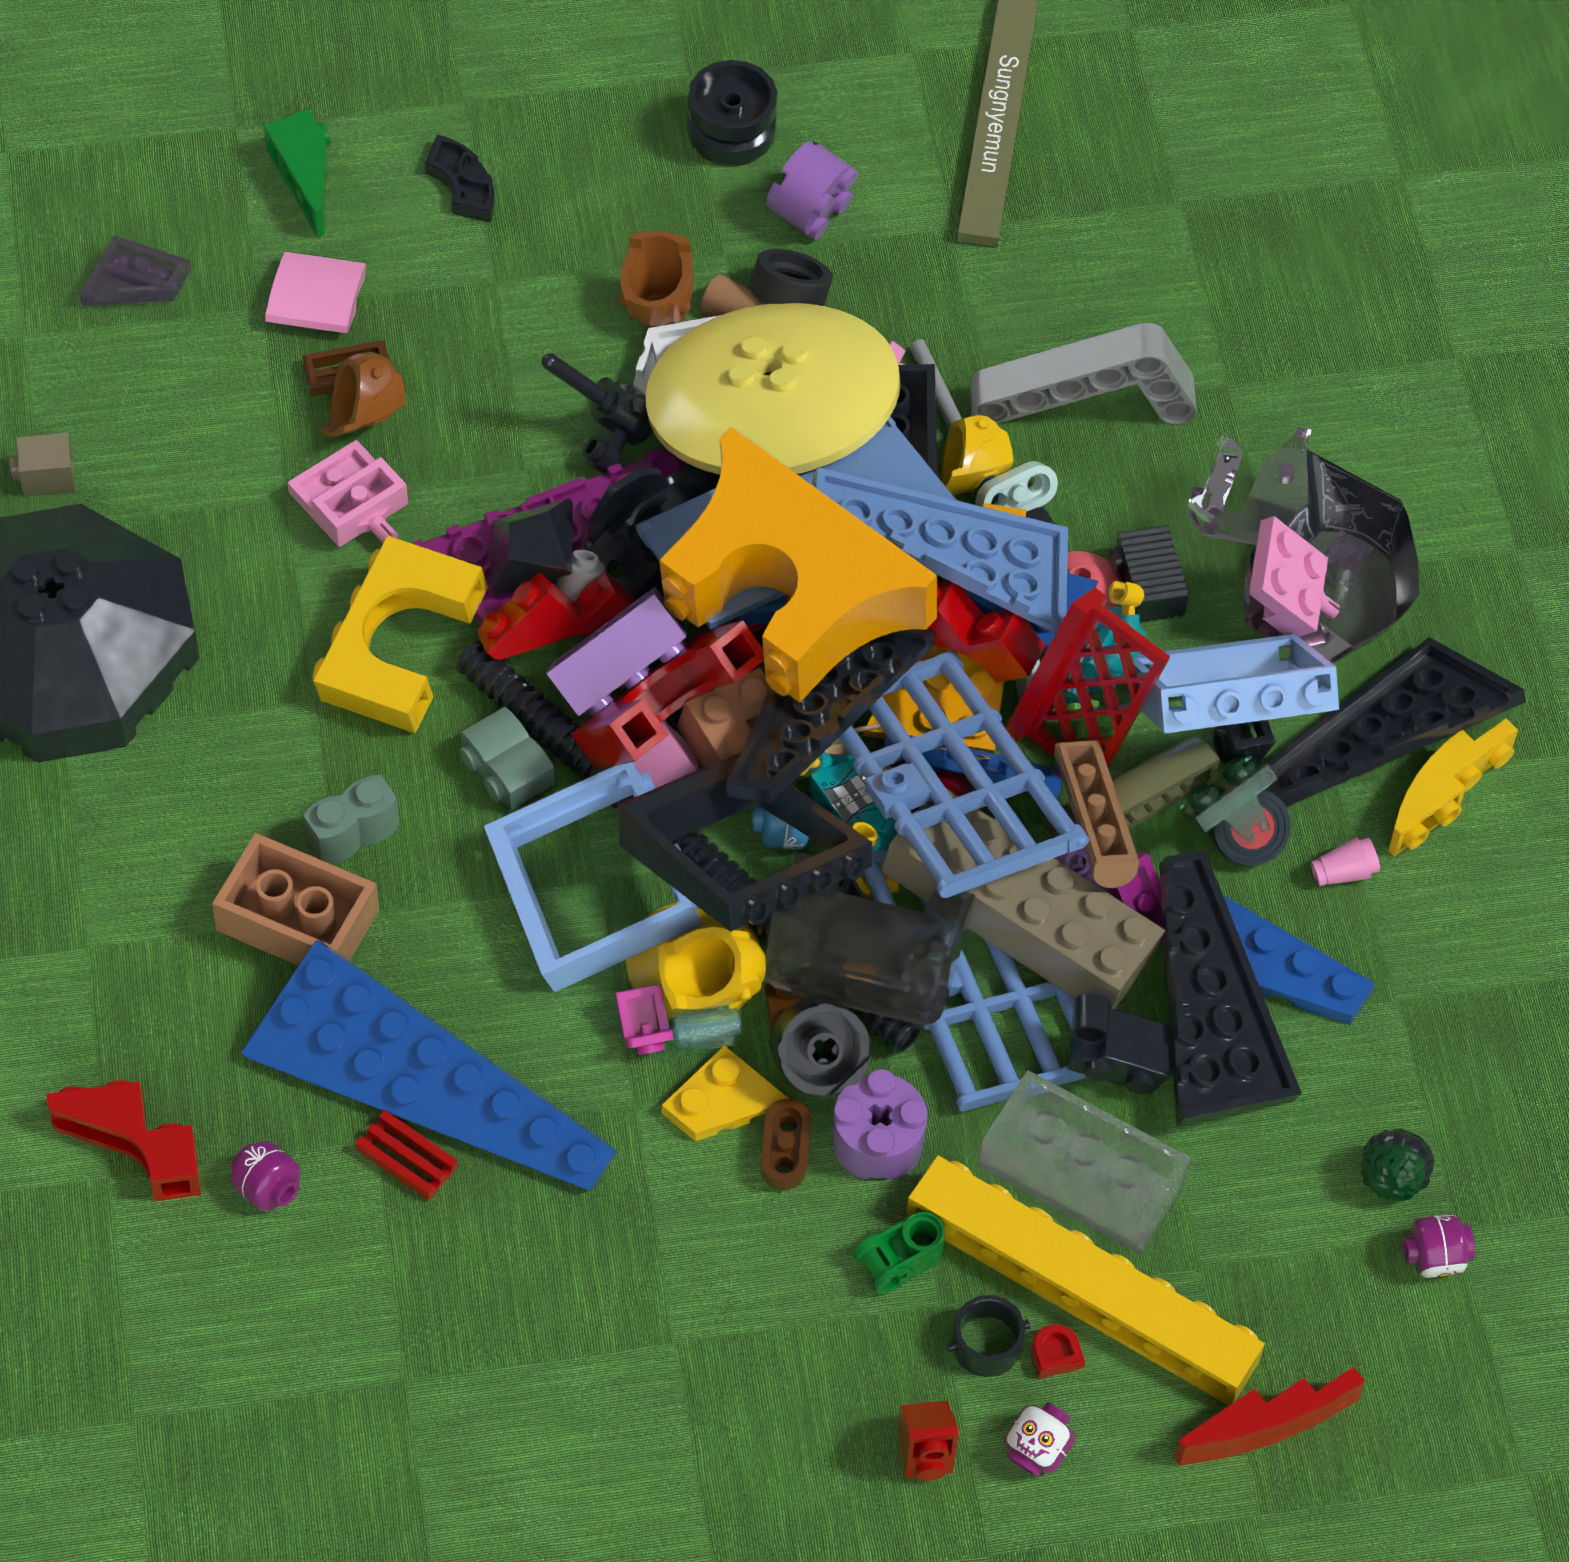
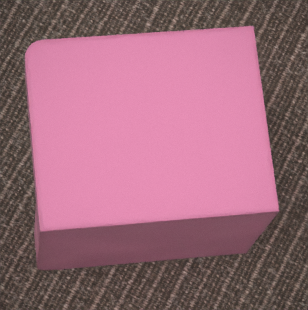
M665 720L661 722V725L669 736L636 762H633L640 774L649 773L656 788L698 770V758L688 743Z

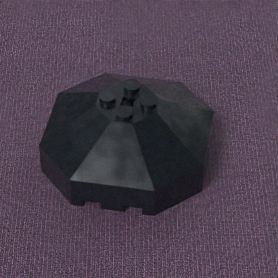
M83 504L0 517V741L3 742L6 738L22 747L25 756L38 763L126 747L137 734L135 727L147 713L153 715L173 691L172 682L182 670L190 671L199 660L195 628L181 559ZM55 582L56 587H64V589L57 591V597L53 599H48L46 593H39V591L45 590L46 583Z

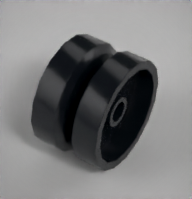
M725 60L712 63L700 70L690 83L688 95V135L692 146L703 157L718 164L727 165L753 162L766 154L774 143L776 132L778 91L773 79L761 67L747 61Z

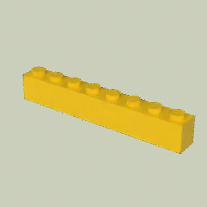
M938 1155L908 1197L906 1218L919 1212H929L936 1215L944 1226V1241L1228 1406L1236 1401L1260 1362L1265 1343L1260 1341L1252 1330L1242 1325H1232L1218 1317L1216 1312L1207 1304L1200 1301L1192 1302L1177 1293L1174 1287L1167 1281L1158 1277L1151 1278L1135 1269L1134 1265L1127 1258L1119 1254H1109L1095 1246L1093 1241L1082 1232L1067 1230L1055 1223L1051 1216L1037 1207L1029 1208L1013 1199L1010 1192L997 1184L989 1185L973 1176L970 1169L960 1162H949Z

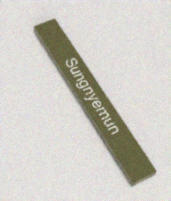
M998 0L957 242L998 247L1039 0Z

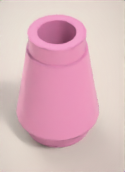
M1355 837L1310 862L1313 876L1319 887L1326 884L1332 885L1371 879V874L1380 871L1378 856L1369 837L1362 840Z

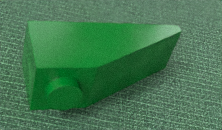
M306 109L264 125L268 155L318 238L325 235L328 173L326 146L331 144V140L323 122L317 123L310 110Z

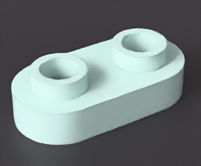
M1030 461L985 482L977 493L976 505L982 507L984 503L991 504L993 497L998 493V500L993 505L1025 509L1027 511L1041 507L1054 497L1058 486L1057 476L1050 467L1040 462ZM1034 476V483L1028 488V481Z

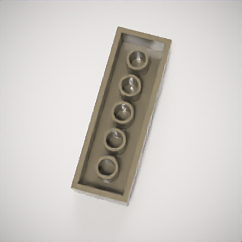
M947 790L953 799L958 797L954 793ZM932 800L926 802V805L920 806L916 812L935 806ZM978 809L964 814L995 859L1019 851L1000 823ZM947 821L923 829L954 875L977 867ZM897 834L890 843L881 869L882 873L1072 997L1076 998L1082 994L1102 995L1110 1000L1112 1009L1117 1007L1151 962L1165 932L1163 928L1054 858L954 896L942 898L936 890L937 882L908 839Z

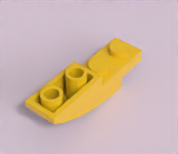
M1507 718L1475 741L1464 730L1459 731L1428 759L1407 790L1399 809L1388 849L1393 857L1407 847L1410 850L1417 848L1425 841L1430 831L1441 824L1445 827L1452 823L1462 811L1460 805L1464 792L1471 789L1480 780L1482 773L1492 766L1498 769L1510 760L1514 754L1513 745L1518 729Z

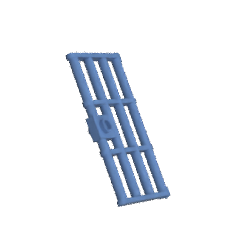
M948 651L934 658L914 664L883 694L886 695L905 688L934 730L910 738L881 696L869 710L894 745L870 753L852 725L839 737L854 760V769L858 774L865 776L867 793L885 819L893 817L896 822L894 825L899 835L905 836L937 882L936 890L942 898L954 896L1063 854L1082 849L1089 842V837L1079 824L1072 822L1044 783V774L1040 769L1033 768L1002 725V716L996 709L990 708L963 670L964 664L954 651ZM945 674L973 713V716L950 723L922 681ZM985 730L1017 776L994 784L962 738ZM945 745L976 791L953 799L922 753ZM902 760H905L906 762L905 764L891 768L886 771H882L881 769L885 766L894 764ZM1028 791L1060 836L1036 844L1005 799ZM931 800L935 804V806H932L930 808L924 809L913 814L910 811L917 807L926 805V802H929ZM988 806L1019 851L995 859L964 814ZM947 821L977 867L954 875L923 829Z
M888 850L872 852V867L865 869L863 875L890 935L887 938L888 944L891 949H896L899 956L897 971L912 1006H920L924 1015L921 1020L925 1030L931 1031L959 1098L956 1100L959 1110L962 1112L1086 1078L1084 1074L1068 1070V1066L1060 1067L1032 1003L1056 996L1068 1024L1072 1028L1075 998L1051 982L1026 988L1013 958L985 940L1008 993L983 999L955 933L969 929L953 918H948L947 914L921 897L920 899L931 923L906 929L880 869L883 866ZM938 938L942 950L937 949L917 955L913 944ZM961 992L966 1003L965 1005L941 1011L937 1000L954 996ZM1015 1008L1043 1073L1018 1079L990 1014ZM973 1019L1001 1085L979 1091L975 1090L948 1025Z

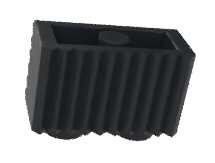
M1164 525L1118 532L1115 548H1110V564L1114 574L1121 573L1123 583H1135L1143 589V601L1139 606L1135 607V613L1139 614L1140 623L1142 621L1148 622L1151 619L1156 621L1159 618L1164 620L1167 617L1174 618L1175 616L1182 617L1185 615L1189 594L1169 526Z

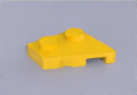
M724 1045L662 1104V1114L696 1142L714 1136L723 1129H736L748 1125L751 1118L765 1114L774 1102L789 1098Z

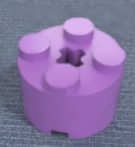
M808 141L789 158L781 171L786 175L781 186L775 182L773 183L767 197L766 206L807 236L818 240L829 225L830 221L828 218L834 212L841 215L852 202L854 194L849 192V189L857 180L859 172L816 141H813V143Z
M883 1069L875 1070L870 1075L863 1076L856 1085L845 1087L835 1104L832 1130L834 1153L844 1169L861 1179L870 1180V1177L885 1178V1181L898 1179L910 1172L920 1160L925 1142L928 1111L920 1093L907 1081Z

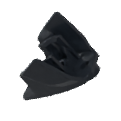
M690 464L665 479L658 468H640L608 487L587 523L588 537L585 542V550L593 552L598 556L599 561L605 566L604 572L608 575V566L616 567L621 564L623 569L620 571V577H610L637 600L654 587L664 597L660 561L651 549L645 546L637 533L636 524L715 489L719 477L712 472L704 471Z

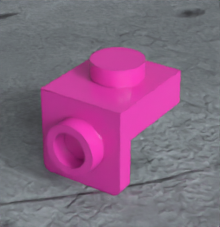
M661 984L614 993L624 1047H636L638 1055L664 1050L663 1042L673 1040L674 1036L673 1031L669 1029Z

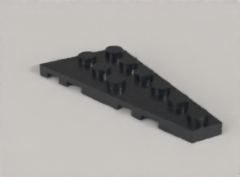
M929 629L903 630L869 641L838 662L800 703L790 695L782 696L772 689L727 780L728 797L772 803L936 644L935 631Z
M1428 637L1341 704L1339 710L1332 711L1245 778L1244 785L1258 786L1269 790L1288 807L1526 703L1525 689Z
M1199 850L1166 856L1159 864L1163 929L1165 930L1164 946L1176 1126L1295 1101L1302 1094L1206 851Z

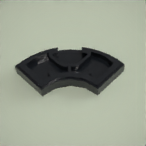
M437 134L425 163V174L439 179L449 188L452 195V214L491 222L494 215L495 201L494 186L490 174L488 175L483 165L478 161V156L473 151L453 139Z

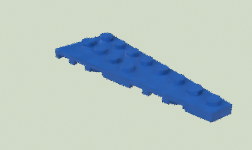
M321 940L314 942L241 1052L244 1056L256 1062L380 1110H386L398 1117L587 1190H592L618 1152L610 1144Z

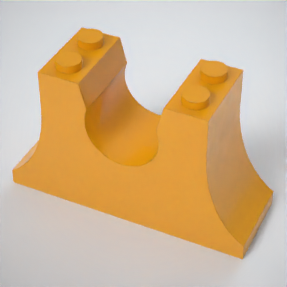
M732 427L719 438L722 469L716 490L698 520L659 560L664 605L674 617L679 620L686 618L695 626L700 627L707 620L723 612L730 599L741 591L754 587H769L785 593L791 600L775 612L762 636L765 676L767 683L775 692L782 696L788 694L799 703L838 662L860 646L893 632L913 629L926 630L937 618L936 574Z

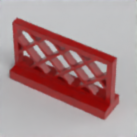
M1094 587L1071 604L1005 729L1017 741L1025 735L1028 736L1054 758L1055 743L1099 740L1107 767L1109 768L1169 661L1170 656L1106 608L1105 604L1109 597ZM1100 622L1113 632L1116 645H1101L1097 631ZM1131 652H1140L1153 662L1148 672L1136 673ZM1119 653L1124 674L1110 676L1105 655ZM1093 656L1098 677L1084 678L1080 664L1081 657ZM1113 684H1128L1132 698L1131 704L1119 705ZM1101 686L1107 706L1093 707L1087 687ZM1064 689H1076L1081 709L1067 710L1062 693ZM1110 715L1115 731L1114 735L1101 736L1096 716ZM1084 717L1090 738L1076 739L1070 718ZM1048 720L1059 721L1064 740H1056L1043 730Z

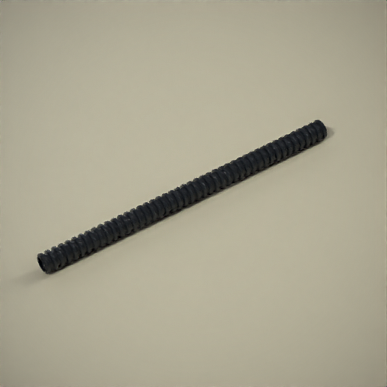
M481 641L471 643L462 651L456 663L457 671L465 675L469 682L475 683L478 690L484 691L486 697L494 699L495 705L509 709L522 724L526 732H532L533 738L541 741L544 748L551 749L552 755L557 758L561 757V762L565 766H570L574 774H580L582 781L611 768L599 770L594 768L571 735L580 725L573 724L572 718L564 715L559 707H554L553 702L550 699H546L541 691L535 690L532 683L525 682V678L521 674H516L515 669L507 665L504 659L497 660L486 653ZM631 795L614 804H611L610 806H612L613 808H618V804L625 802L629 799L634 798V796ZM699 830L671 841L673 844H678L681 851L728 891H738L758 882L755 878H748V872L745 869H739L736 861H729L728 854L722 851L719 852V848L715 843H709L706 835H699ZM781 908L768 914L765 921L759 925L747 924L749 928L757 929V934L761 938H767V943L771 947L778 946L777 951L781 956L788 955L787 960L790 964H798V971L803 974L808 973L807 977L811 982L818 981L817 986L821 991L828 990V997L831 1000L838 999V1003L845 1008H849V1011L859 1017L865 1027L869 1026V1033L872 1036L879 1035L880 1043L883 1045L890 1044L889 1049L893 1054L904 1052L915 1042L920 1034L921 1023L915 1019L910 1020V1013L905 1010L900 1011L901 1007L897 1002L893 1001L890 1003V996L884 992L880 993V988L877 984H869V977L866 975L859 976L860 971L856 966L849 967V960L846 957L839 958L838 950L835 948L829 949V943L825 939L818 940V933L815 930L808 931V924L804 921L798 922L799 918L795 913L791 912L788 914V909Z

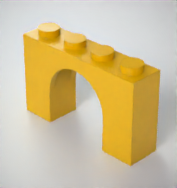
M387 535L381 549H376L370 558L368 574L363 584L356 586L352 593L350 610L344 621H339L335 626L331 638L332 645L326 657L320 658L315 665L313 682L320 700L416 734L434 698L428 678L376 658L370 652L371 638L377 627L386 618L396 612L413 608L427 609L470 624L488 589L482 567Z

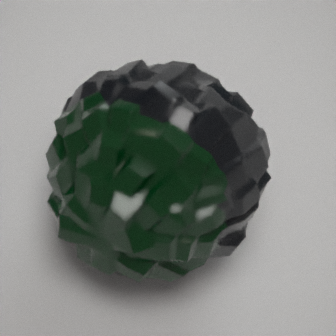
M1402 1128L1390 1131L1386 1129L1378 1135H1373L1362 1149L1361 1175L1363 1176L1364 1185L1370 1186L1371 1191L1382 1199L1389 1201L1411 1199L1420 1190L1426 1189L1430 1183V1176L1435 1162L1430 1146L1419 1135L1405 1131Z

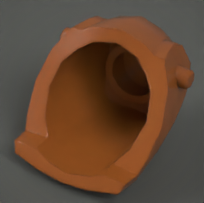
M663 231L632 233L629 238L630 247L621 269L620 287L623 295L619 296L618 304L627 306L630 318L637 319L642 325L649 328L683 321L687 312L690 311L693 288V261L689 238Z
M364 352L347 357L342 362V365L338 368L333 387L330 424L320 427L321 434L332 438L354 432L362 427L374 426L389 419L390 415L406 404L402 376L386 357L373 352Z

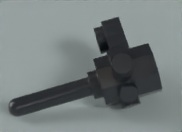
M547 353L542 357L541 364L546 370L592 401L591 414L595 421L601 424L598 435L591 437L583 449V456L586 458V463L601 474L607 473V467L617 464L626 442L631 446L643 443L653 432L648 419L646 401L644 400L646 395L638 387L630 384H621L618 381L613 382L608 377L600 379L598 384H596L555 354Z

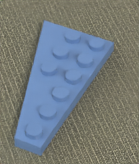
M817 467L812 479V486L930 571L1056 634L1067 613L1068 527Z

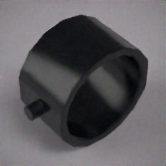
M995 1295L977 1296L967 1301L957 1312L952 1341L946 1343L949 1352L954 1351L958 1363L972 1374L984 1377L999 1376L1012 1369L1019 1360L1025 1330L1030 1329V1323L1028 1319L1023 1320L1019 1309L1007 1299ZM992 1317L1000 1319L1010 1327L1015 1335L1016 1342L1009 1350L1001 1354L985 1355L974 1351L966 1344L961 1336V1330L968 1322L976 1318Z

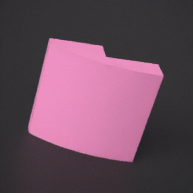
M284 252L270 293L265 322L348 333L356 314V301L365 279L366 263Z

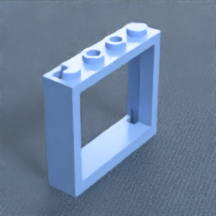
M1296 634L1164 651L1170 656V659L1141 709L1163 733L1339 710L1336 666ZM1289 645L1290 656L1286 659H1280L1279 646ZM1139 654L1133 660L1136 673L1148 672L1149 669L1144 664H1149L1150 668L1153 664L1142 654ZM1128 687L1129 699L1132 701L1131 694H1130L1129 687ZM1182 696V706L1172 707L1168 703L1169 697Z
M633 762L613 766L484 826L540 972L554 992L703 925L697 911L699 907L671 886L678 903L677 905L561 958L559 956L517 848L631 795L636 797L655 789L656 787L649 773L640 774ZM674 844L679 850H681L678 844Z

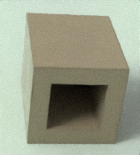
M68 432L17 437L18 454L10 455L12 480H20L23 497L75 492L73 456Z

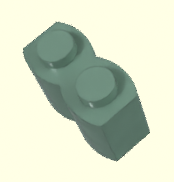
M506 707L460 732L462 748L459 749L460 757L471 772L477 770L485 778L483 780L484 786L495 802L502 801L512 810L555 785V767L543 749L529 737L519 720Z
M372 775L362 778L350 785L343 795L329 796L310 806L303 814L306 843L317 859L334 865L351 857L361 845L375 844L391 836L399 827L398 801L383 776Z

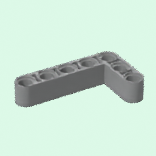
M1140 323L975 372L970 379L972 416H987L998 424L1138 384L1160 419L1166 423L1178 425L1187 423L1196 417L1195 383L1192 372L1164 329L1154 323Z

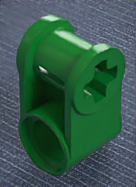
M919 1212L883 1232H878L866 1238L854 1249L852 1255L857 1263H863L875 1281L873 1287L877 1294H888L901 1287L908 1280L940 1263L944 1252V1226L936 1215L929 1212ZM919 1236H927L934 1242L928 1246H919L912 1240Z

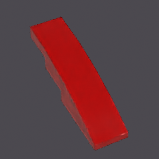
M1351 1367L1316 1392L1307 1380L1302 1378L1267 1403L1254 1388L1179 1439L1174 1459L1179 1466L1229 1458L1278 1443L1322 1423L1357 1402L1365 1380L1354 1367Z

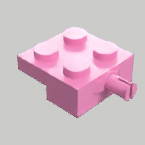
M357 439L287 482L288 492L338 547L368 531H372L382 543H384L387 535L398 538V533L385 520L408 505L407 484L382 457L375 460Z
M1275 516L1263 519L1260 522L1249 594L1265 606L1263 620L1283 635L1296 634L1300 637L1317 631L1320 613L1327 619L1335 618L1340 611L1338 610L1340 605L1326 596L1323 591L1328 557Z

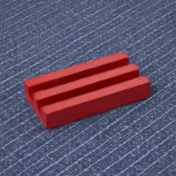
M386 1110L379 1115L377 1124L372 1123L367 1129V1135L364 1138L361 1136L355 1143L356 1151L428 1201L458 1168L457 1159ZM388 1130L389 1132L400 1138L402 1141H404L412 1148H414L415 1150L423 1154L425 1157H427L428 1159L436 1163L438 1166H440L442 1170L428 1162L426 1159L415 1153L413 1150L405 1146L403 1143H401L385 1131ZM379 1141L399 1155L401 1159L411 1166H415L433 1180L430 1183L426 1182L374 1146V1144Z

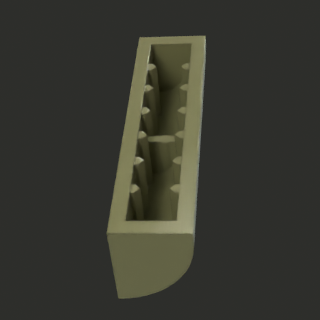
M1191 736L1113 778L1112 782L1128 829L1214 783L1220 761L1216 753L1204 741ZM1070 803L1063 805L1064 811L1072 822L1076 824ZM1046 815L1043 816L1040 823L1052 838L1060 836Z

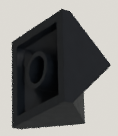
M570 498L493 520L491 592L495 596L516 590L522 583L530 581L538 572L548 580L572 574L573 502Z

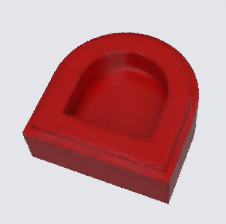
M1050 1324L1039 1329L1034 1335L1031 1357L1038 1379L1084 1369L1085 1359L1077 1336L1071 1329L1059 1324Z

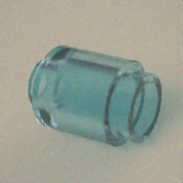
M729 1005L708 1009H683V1012L672 1014L673 1030L678 1050L689 1048L690 1053L721 1048L723 1046H733L734 1036L741 1035L738 1009H729Z

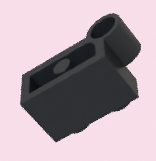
M1079 995L1075 998L1073 1005L1068 1070L1084 1074L1086 1078L1093 1081H1107L1124 1086L1133 1093L1152 1094L1172 1076L1170 1026L1112 1009L1110 1000L1102 995Z

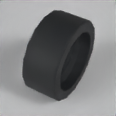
M767 249L758 254L749 288L757 298L766 304L804 303L824 306L833 275L827 266L806 254L786 249Z

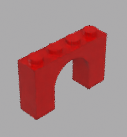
M743 620L702 631L686 643L684 649L654 668L644 679L622 693L572 732L571 735L596 770L636 762L669 736L661 722L684 706L686 702L720 686L736 683L764 661V651Z

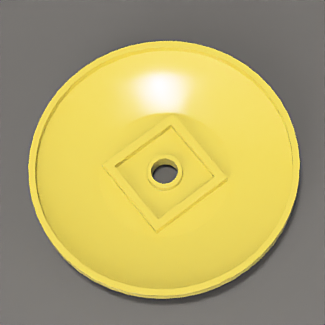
M804 303L758 305L713 318L687 332L672 344L661 356L651 372L646 388V409L649 423L658 440L668 451L694 467L715 474H721L722 464L719 438L732 427L794 473L799 474L817 469V467L826 466L851 454L876 435L890 418L896 406L900 391L899 366L895 353L887 340L874 327L849 313L826 306ZM772 372L770 375H763L765 373Z

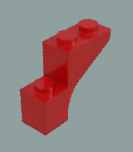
M538 572L530 581L522 583L514 592L513 597L503 607L489 614L484 620L482 627L477 630V633L486 653L494 659L502 660L571 636H589L637 599L604 572L596 581L587 584L582 589L579 597L572 601Z
M949 580L937 582V618L927 628L935 631L936 644L934 646L954 650L966 655L984 668L996 683L1029 677L1046 645L1025 618L1009 610L998 613L990 612L983 615L961 586Z
M116 1080L107 1083L105 1086L84 1089L70 1086L58 1092L46 1093L53 1128L57 1132L135 1159L145 1169L150 1178L154 1202L201 1196L197 1151L192 1124L182 1126L176 1123L161 1125L154 1130H147L140 1081Z

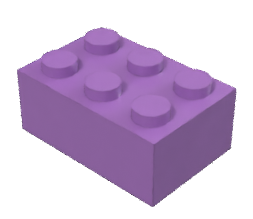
M654 587L549 665L546 674L578 716L586 710L593 716L613 701L612 697L614 694L612 691L620 685L624 684L628 690L649 674L647 666L654 660L659 658L662 663H665L683 650V639L686 638L687 628L681 620L674 617L664 605V597Z

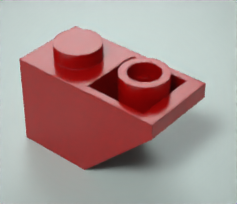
M948 1400L900 1405L897 1426L905 1478L917 1477L919 1480L932 1481L940 1479L948 1473H953L959 1433Z

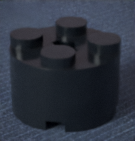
M814 996L794 1003L780 1015L770 1035L769 1044L776 1067L787 1080L806 1094L818 1096L838 1095L845 1087L856 1085L864 1076L868 1067L870 1041L864 1024L851 1011L831 999ZM818 1039L825 1041L824 1044L828 1048L823 1055L816 1052L813 1046Z

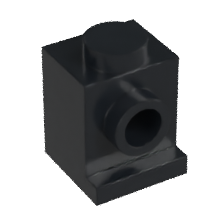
M1268 720L1217 726L1213 736L1215 750L1220 760L1225 763L1227 771L1259 765L1276 742ZM1252 727H1254L1255 733L1257 735V737L1253 738V735L1251 733Z

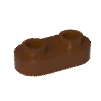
M781 1099L774 1102L765 1114L760 1172L763 1180L769 1186L778 1190H790L799 1186L807 1173L811 1114L803 1103L794 1099ZM791 1124L795 1129L791 1132H785L780 1129V1126ZM780 1165H786L791 1168V1171L780 1173L776 1168Z

